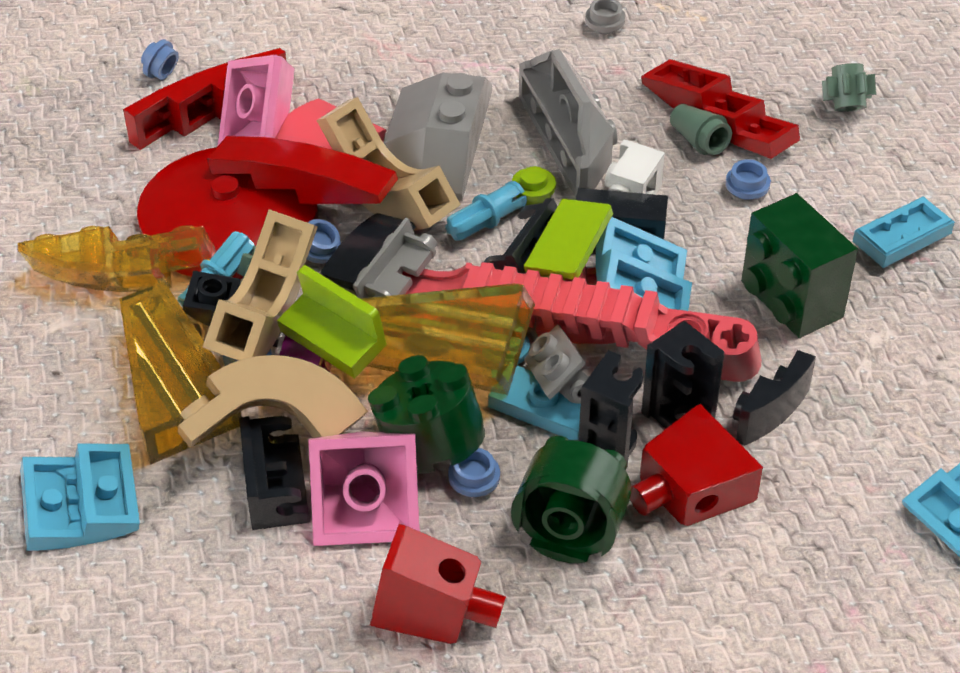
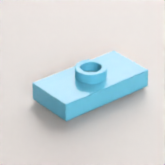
M923 196L856 229L852 242L882 268H885L952 234L955 222Z
M511 363L488 395V407L559 436L566 437L569 440L579 441L581 403L575 404L570 402L560 392L550 400L532 371Z

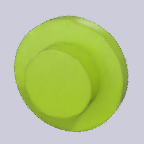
M530 166L521 169L512 178V181L519 183L525 191L517 195L516 198L526 196V205L543 203L545 199L551 198L556 190L554 175L541 167Z

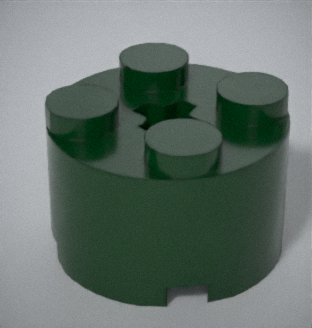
M422 355L411 356L400 362L398 366L399 371L386 378L368 395V402L379 432L415 434L417 473L434 472L433 464L448 459L451 466L464 461L480 447L485 438L483 416L468 370L463 364L439 360L428 361Z
M563 436L550 437L546 440L545 445L532 457L513 500L511 519L518 533L520 528H523L532 538L529 545L537 552L557 561L576 564L588 562L590 555L601 551V556L610 551L615 542L631 498L632 488L630 478L626 472L627 462L625 458L614 450H603L587 442L569 440Z

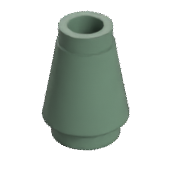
M686 104L678 105L671 113L670 124L676 128L698 153L702 155H717L723 152L729 145L732 130L726 118L722 115Z

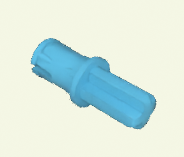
M510 181L488 195L479 194L475 196L472 204L447 218V224L445 225L447 233L451 234L454 240L461 241L484 227L491 229L497 226L500 218L526 205V196H521L516 200L513 198L525 192L524 189L516 181Z
M236 231L232 232L210 260L202 261L200 264L202 270L200 272L233 277L239 269L242 254H251L253 246H255L254 243L245 234ZM188 287L177 298L182 307Z

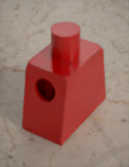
M699 404L645 445L641 457V481L631 486L630 501L641 515H647L657 508L664 506L681 525L690 526L756 501L763 466Z
M398 524L382 568L370 626L453 644L458 640L464 618L497 628L506 596L475 586L482 562L478 556L413 528Z

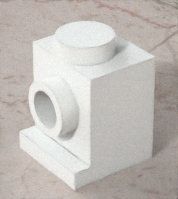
M624 139L620 144L619 161H613L607 170L604 182L605 187H608L609 191L656 195L662 186L665 152Z

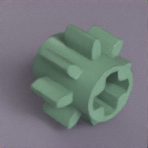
M860 63L834 66L831 68L832 76H827L826 80L822 81L823 101L833 100L834 110L838 112L867 108L866 99H871L872 95H877L875 74L866 75L864 65Z

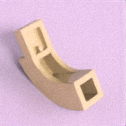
M358 97L347 100L316 120L332 150L351 154L396 171L398 180L381 204H362L373 214L380 213L403 220L408 218L416 226L414 230L430 228L461 205L440 166L415 169L402 163L389 151L378 135Z
M268 210L248 270L235 294L228 300H218L202 348L236 360L266 356L280 334L277 319L297 298L301 288L297 271L306 263L318 226Z
M256 356L233 362L209 375L206 385L215 395V398L209 401L203 395L180 413L185 421L178 425L177 432L191 448L236 413L251 407L269 406L288 412L300 421L313 438L343 434L361 420L368 411L341 380L322 367L288 356Z

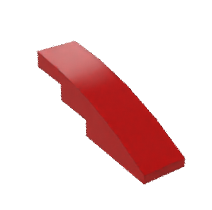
M277 48L238 59L277 55L286 60V51ZM228 62L197 72L172 83L124 108L123 112L129 143L141 150L172 130L185 137L213 118L221 119Z
M669 59L641 76L642 84L673 109L680 104H686L725 117L732 130L730 143L772 159L800 141L799 125L767 116L764 100L732 91L729 75Z
M226 136L206 159L212 174H251L255 189H295L300 204H381L398 180L396 171L357 156L309 143L270 137Z

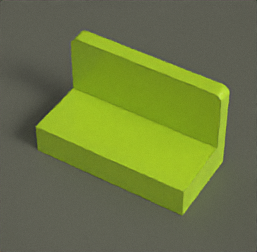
M561 199L524 264L525 271H539L541 277L547 278L550 277L551 273L562 275L564 280L565 278H578L613 215L611 205Z
M303 265L297 271L303 294L277 319L280 332L355 379L387 345L379 311L310 267Z

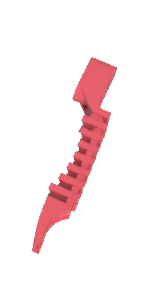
M467 262L463 267L452 271L424 269L418 277L404 271L402 275L411 278L413 284L399 301L397 307L420 313L429 308H442L450 312L455 321L468 323L470 314L466 304H471L480 327L490 328L495 312L499 322L512 323L515 313L518 312L521 324L525 327L534 328L536 316H541L544 328L551 330L558 324V320H564L568 333L580 334L581 325L587 324L592 339L604 340L606 328H610L613 332L616 347L628 348L629 341L638 342V345L646 350L648 344L685 321L725 352L721 380L744 382L752 379L761 368L762 359L757 331L748 320L670 309L660 304L658 293L655 291L645 290L642 298L634 293L633 286L621 285L619 290L610 288L609 282L597 281L595 286L587 284L584 278L574 277L571 282L565 281L560 274L551 273L549 278L541 277L539 271L527 270L526 274L517 272L516 267L504 266L503 270L495 269L493 263L482 262L481 266H474L472 263Z

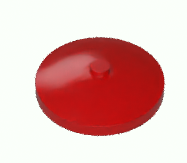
M210 148L186 155L160 170L148 182L141 193L137 207V219L142 241L149 253L165 267L192 277L193 271L200 272L202 270L200 266L202 261L210 260L232 232L236 231L245 234L256 246L268 210L308 223L311 220L319 219L318 204H300L295 189H255L251 174H212L206 159L215 148ZM237 272L233 275V278L243 279L244 277Z

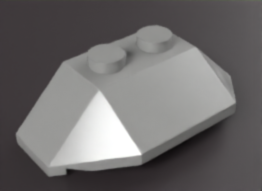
M560 49L546 52L531 60L519 63V98L574 196L576 197L578 188L595 189L612 163L613 145H616L618 140L614 122L611 119L607 120L601 110L598 96L595 93L591 94L581 76Z
M442 72L403 87L384 141L385 146L397 159L409 167L427 169L440 166L457 199L463 201L492 93V84L486 77Z

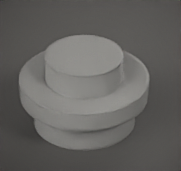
M594 0L586 11L585 22L589 28L600 34H610L624 26L625 12L617 0Z

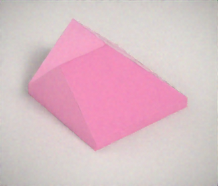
M270 55L228 61L218 145L226 136L276 137L290 111L295 70L283 57Z
M360 431L308 440L314 546L392 542L398 524L420 531L415 434Z

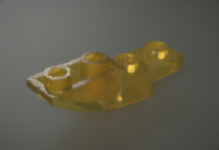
M87 226L79 232L63 235L43 234L37 236L34 240L19 242L18 252L34 271L56 281L100 291L140 292L172 288L171 271L200 266L203 260H210L213 257L215 246L203 226H180L171 232L151 236L135 234L123 241L118 240L109 226Z

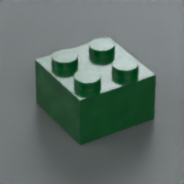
M795 193L751 213L741 282L750 294L759 298L772 311L778 322L785 324L798 338H802L844 317L858 248L798 193Z

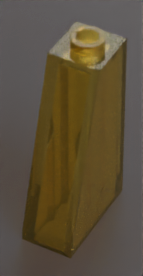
M164 281L119 298L139 426L146 458L150 465L190 448L177 432L178 425L185 421L180 413L203 395L209 401L215 398V395L207 387L206 382L209 375L222 368L212 352L202 348L204 340ZM241 411L230 417L194 446L240 427L239 417H242Z
M513 283L362 298L363 301L379 311L387 343L366 367L397 372L399 371L398 366L401 361L411 356L422 355L428 361H449L465 365L475 389L505 395L509 394L535 307V303L524 285Z

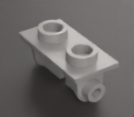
M405 218L394 233L387 236L381 250L370 264L364 267L358 274L356 282L353 284L357 297L375 307L380 314H385L388 310L393 311L413 284L411 278L402 275L403 271L418 277L436 255L435 247L437 246V241L427 233H422L420 237L414 235L410 220Z
M557 324L549 333H543L532 343L529 353L524 360L550 400L560 392L570 402L580 404L582 386L588 379V376L580 369L586 362L561 326Z

